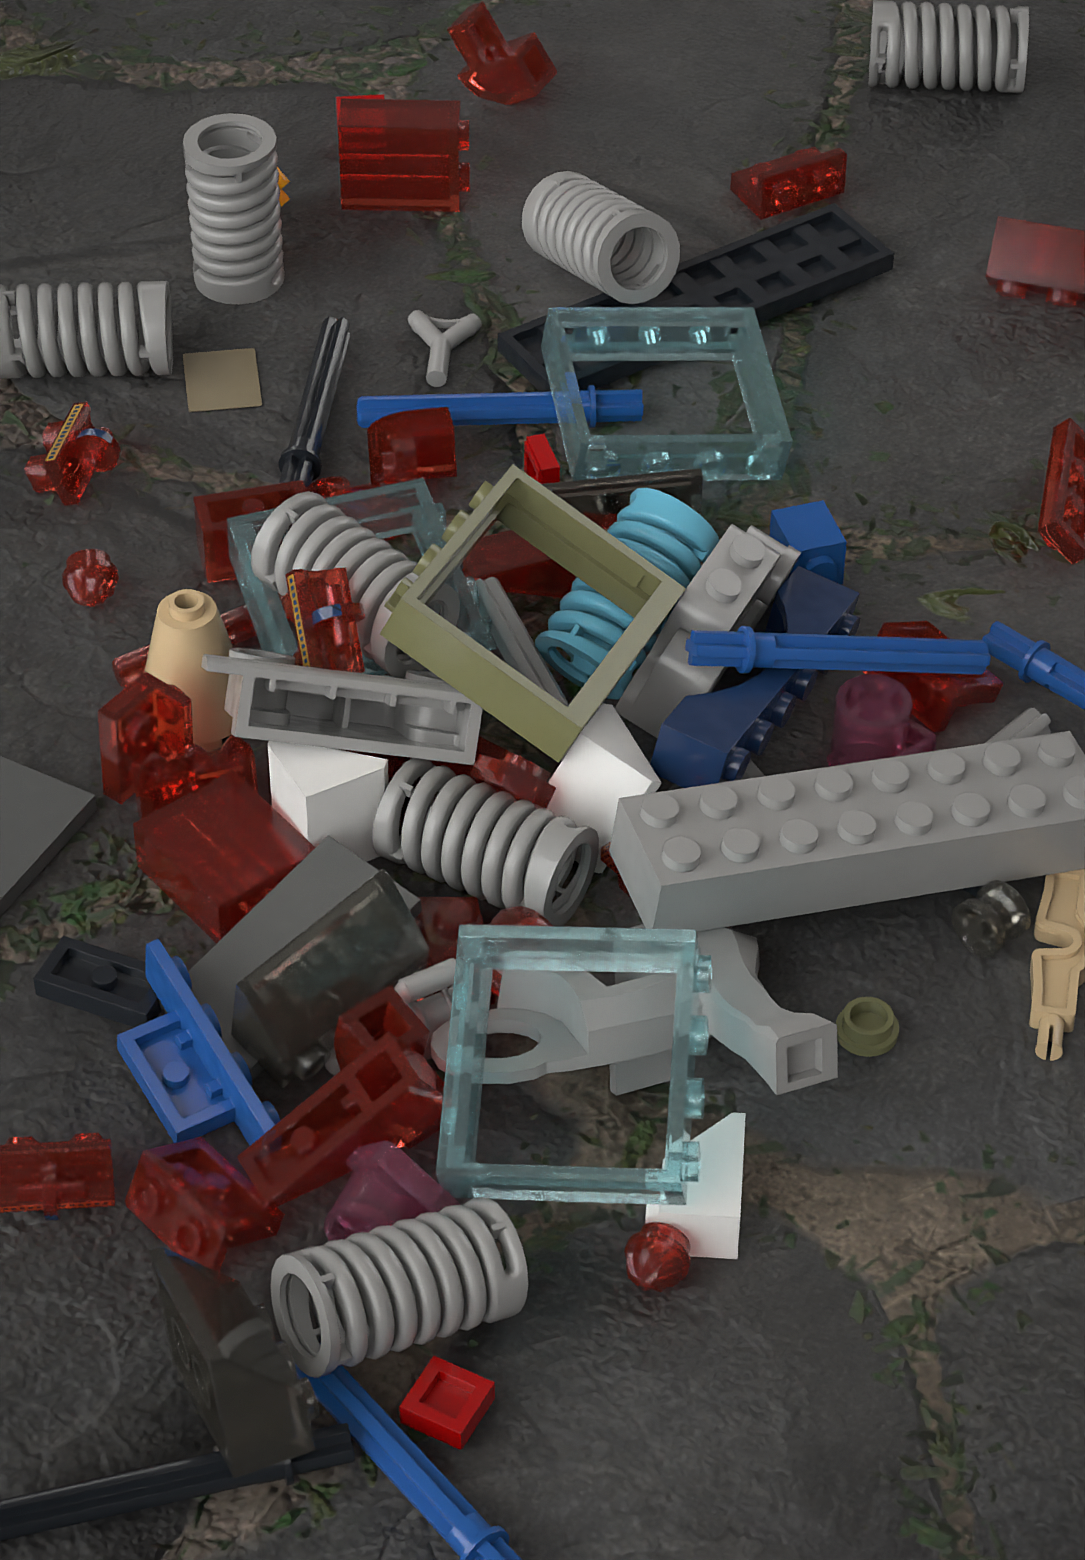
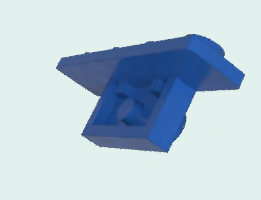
M159 939L147 943L145 975L167 1014L118 1034L117 1050L176 1147L235 1121L262 1167L265 1169L277 1164L279 1138L283 1136V1126L276 1109L269 1101L261 1103L252 1089L251 1073L244 1058L239 1052L230 1053L221 1039V1026L214 1010L208 1003L200 1005L191 991L190 975L181 958L177 955L170 957Z

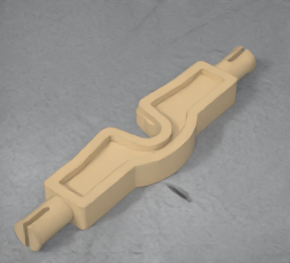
M1085 869L1046 875L1044 892L1036 916L1035 939L1039 942L1062 947L1039 948L1034 950L1031 956L1030 981L1032 1002L1029 1025L1032 1028L1038 1029L1035 1052L1043 1060H1046L1048 1041L1052 1042L1050 1061L1057 1060L1062 1056L1064 1032L1069 1033L1074 1029L1078 987L1085 982Z

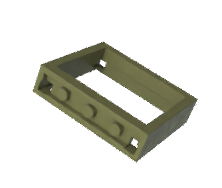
M512 464L495 486H492L485 480L469 503V506L474 509L471 515L462 509L458 512L441 537L447 544L441 548L433 543L427 549L413 570V573L419 576L413 583L406 577L401 580L395 592L384 605L392 614L380 635L559 763L663 623L686 588ZM497 520L634 618L568 707L427 606Z

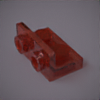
M815 146L808 149H800L795 153L767 162L757 163L752 167L731 173L730 190L762 220L844 193L847 153L841 148L821 153Z
M929 621L884 622L877 637L950 639ZM987 669L981 675L863 671L866 676L933 732L945 731L957 706L965 707L968 704L995 702L1004 684Z
M145 671L98 710L104 795L122 805L139 789L148 787L155 780L159 772L166 774L185 786L195 778L192 701L180 688L167 684Z
M202 1137L144 1150L125 1198L127 1208L204 1281L218 1276L229 1248L276 1236L285 1215Z

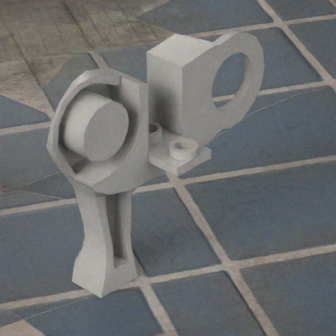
M644 924L614 933L615 985L607 987L558 948L506 958L504 960L497 1008L467 1013L449 1020L433 1032L431 1040V1057L438 1069L454 1078L479 1084H511L534 1080L548 1073L579 1070L609 1064L610 1091L617 1096L672 1080V1049L713 1036L730 1050L746 1059L776 1095L838 1078L837 1025L813 1013H794L780 1008L757 978L760 967L757 938L724 927L650 939ZM492 1033H515L528 1036L538 1042V1045L531 1051L507 1058H484L471 1055L461 1049V1046L468 1040Z

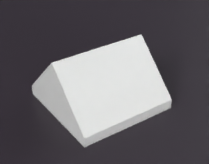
M603 703L581 731L534 805L536 809L546 808L551 810L556 817L565 816L570 818L577 827L589 826L596 830L599 837V853L594 872L602 873L612 859L610 852L603 856V849L611 843L619 798L655 793L662 783L613 705ZM578 846L575 861L579 863L581 846Z
M269 741L268 757L273 828L297 864L310 854L328 835L366 862L380 857L373 848L372 831L379 803L389 784L388 760L334 748Z

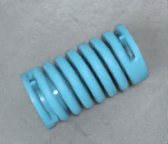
M637 488L630 495V505L618 513L617 522L612 524L607 530L612 536L685 588H687L701 568L700 562L704 563L720 541L716 531L699 513L673 496L650 488ZM577 577L572 583L571 592L567 593L560 601V610L552 614L548 619V631H544L536 637L535 647L550 666L582 688L634 618ZM674 607L607 697L608 699L621 698L633 678V671L640 668L646 659V652L651 651L657 640V635L661 633ZM556 647L562 648L571 657V661H567L558 652Z

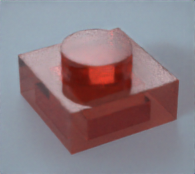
M506 752L503 760L479 754L470 774L474 779L491 785L499 792L506 791L512 794L516 801L525 799L539 808L547 809L556 790L555 786L536 777L540 768L538 765L511 752Z

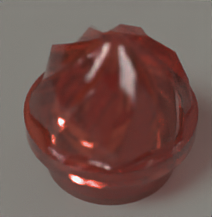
M85 549L73 553L67 558L66 569L62 573L63 586L68 591L69 596L75 603L90 607L104 604L106 599L114 594L115 585L119 579L118 569L111 563L110 556L98 549Z
M649 1222L643 1225L639 1232L634 1233L629 1238L625 1246L624 1253L628 1278L635 1285L641 1286L642 1290L645 1291L652 1289L661 1293L666 1287L677 1285L686 1277L691 1266L689 1256L691 1246L688 1238L679 1229L667 1223Z

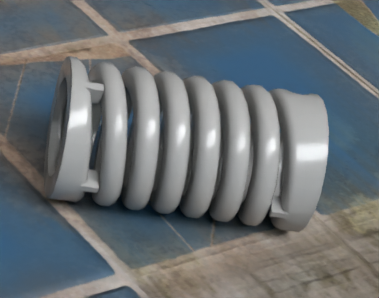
M873 0L868 87H874L877 84H887L890 88L897 87L901 82L905 66V83L908 88L915 89L919 86L923 68V84L927 89L937 87L941 69V84L945 90L955 88L959 70L961 89L970 91L975 84L978 63L979 90L982 92L991 90L995 71V88L998 92L1023 93L1028 51L1029 7L1018 6L1015 9L1010 8L1009 14L1005 6L997 5L990 14L988 7L984 4L976 5L971 12V8L967 4L960 3L953 13V8L948 3L939 4L935 12L934 6L930 2L921 3L917 11L915 4L911 1L902 3L899 10L897 4L893 1ZM884 63H886V70H883Z
M227 113L202 119L187 130L183 139L185 175L188 180L186 188L189 196V223L192 229L190 237L193 244L194 281L196 288L204 296L225 304L242 305L266 299L279 290L285 276L283 266L284 253L282 250L283 237L281 234L282 221L280 218L281 205L279 202L280 189L278 185L279 172L277 169L278 155L275 150L277 137L274 129L267 122L246 114Z
M572 171L556 172L542 179L532 189L525 201L522 212V230L527 243L533 251L619 302L628 304L644 303L658 296L669 285L676 273L680 260V244L677 233L671 224L659 215L609 190L581 173Z
M141 281L136 286L139 311V340L135 318L133 285L130 282H121L118 285L117 329L113 286L109 282H102L98 285L97 331L93 287L88 282L79 284L77 288L78 333H76L73 287L69 283H61L57 288L58 335H56L53 288L48 283L40 284L37 288V338L31 288L26 284H19L15 291H8L6 286L0 284V379L23 378L28 372L34 378H43L48 371L53 377H64L68 371L74 377H83L88 370L95 377L104 376L108 370L114 376H123L128 368L133 375L143 376L147 373L150 366L157 375H171L173 366V321L168 281ZM12 315H17L20 334L18 339L13 338Z
M310 491L298 493L279 505L264 522L255 539L251 552L253 574L273 591L279 592L290 603H292L287 577L293 574L299 609L311 617V613L317 609L340 604L342 615L323 619L318 623L328 628L337 637H341L352 648H356L367 659L374 660L380 668L392 677L405 678L407 670H423L426 668L380 635L392 614L391 611L384 607L386 601L395 592L404 577L413 583L419 576L413 573V570L417 563L410 561L401 551L393 549L384 539L377 538L371 530L362 527L352 517L346 516L338 507L328 504L317 493ZM292 524V527L290 528V530L288 531V533H287L286 536L284 537V539H283V541H282V544H281V546H280V548H279V545H280V543H281V540H282V538H283L285 532L287 531V529L289 528V526ZM444 584L427 606L437 614L440 613V616L456 627L460 612L459 596L451 586Z
M411 758L405 762L393 776L379 803L372 831L373 848L380 857L398 865L407 864L408 868L419 874L426 873L433 880L440 883L446 882L450 887L458 891H467L474 898L479 900L486 899L488 903L497 908H507L510 913L518 917H528L533 923L550 931L562 927L577 910L591 883L599 853V837L597 831L592 827H577L574 821L568 817H556L549 809H536L535 805L525 799L516 801L515 797L506 791L496 792L487 783L477 784L468 775L456 776L455 772L444 765L435 766L430 760ZM418 777H420L421 780L414 789L412 784ZM437 791H439V794L437 795V797H436V799H435V801H434L435 794H436ZM407 796L410 800L404 816L402 834L399 836L400 815ZM578 846H581L578 868L568 887L564 889L562 885L571 871ZM556 895L557 899L552 903V899Z
M477 1197L464 1205H450L439 1212H426L420 1214L415 1219H402L391 1226L375 1227L369 1232L351 1234L346 1239L328 1241L323 1246H311L283 1254L275 1261L272 1269L271 1299L276 1324L290 1357L299 1369L309 1377L319 1378L331 1374L338 1365L357 1366L365 1357L376 1360L385 1356L389 1350L401 1352L412 1344L423 1345L429 1343L435 1336L445 1338L453 1335L458 1329H474L481 1321L493 1323L516 1315L522 1310L527 1299L528 1271L521 1241L506 1212L498 1203L490 1198ZM495 1239L499 1240L507 1265L505 1270ZM309 1292H310L312 1312H313V1315H314V1318H315V1322H316V1325H317V1329H313L312 1322H311V1318H310V1312H309Z

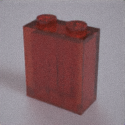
M341 99L338 142L342 210L460 212L461 192H470L471 164L470 162H461V151L470 150V121H461L459 100Z
M233 770L209 783L199 786L187 795L159 810L149 813L146 817L133 823L137 866L216 944L316 848Z

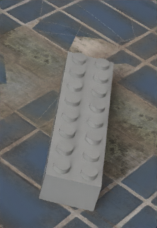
M1066 731L622 797L618 800L609 852L650 939L1085 869V754L1072 733Z

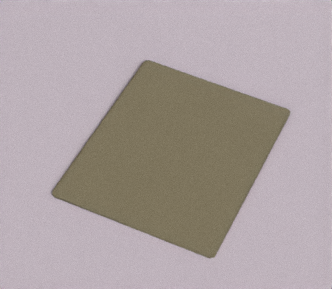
M254 348L183 354L189 412L262 406Z

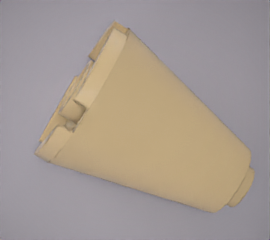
M192 589L178 590L166 596L159 603L137 706L140 726L145 733L146 729H148L156 736L157 744L169 750L185 753L208 752L223 747L222 739L232 735L233 717L224 710L229 674L209 672L203 669L201 665L204 654L228 657L229 649L233 648V645L215 601L209 595Z

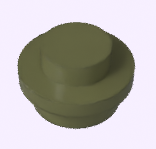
M856 998L850 1001L837 1017V1040L843 1048L853 1054L866 1057L882 1055L890 1051L898 1041L899 1022L891 1007L878 998Z

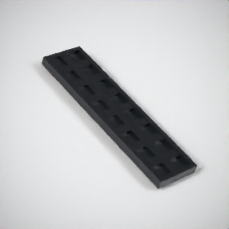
M833 203L679 263L669 285L658 296L644 303H623L606 293H602L497 334L498 351L540 392L586 391L588 385H594L596 389L893 270L894 252L838 205Z

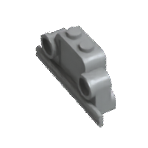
M731 524L675 605L651 651L616 705L615 710L617 713L658 738L661 724L685 696L711 693L728 667L689 665V652L685 650L686 639L691 636V630L737 632L740 626H750L754 629L774 600L777 590L789 576L802 552L790 545L786 547L753 525L745 532Z
M230 648L228 657L203 655L201 665L203 669L209 672L229 674L224 710L233 717L231 734L234 737L460 764H475L483 708L431 671L407 670L405 679L298 666L295 665L296 658L293 656L247 648Z

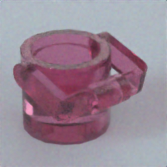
M878 674L859 675L847 680L840 686L837 692L831 737L832 753L828 754L827 762L830 767L937 751L936 736L932 731L911 720L913 706L911 694L903 684L893 678ZM908 742L913 744V746L907 748Z
M388 1141L376 1142L358 1147L348 1157L346 1164L353 1172L325 1218L324 1231L329 1241L346 1239L351 1234L369 1232L379 1226H391L399 1220L415 1219L420 1214L439 1212L447 1206L460 1205V1203L396 1145Z

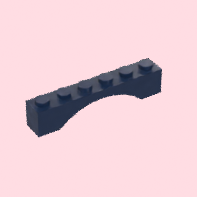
M798 566L777 590L765 633L855 636L859 627L860 617L853 614L860 593ZM766 668L758 676L738 686L712 693L685 696L661 724L650 763L657 776L683 788L741 780L749 764L751 754L760 756L771 738L774 726L779 728L785 726L794 709L796 699L805 701L815 684L818 672L825 675L829 670Z

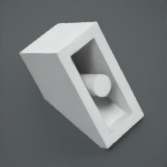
M732 1112L663 1159L661 1187L648 1186L645 1226L658 1227L657 1254L738 1259L746 1113Z

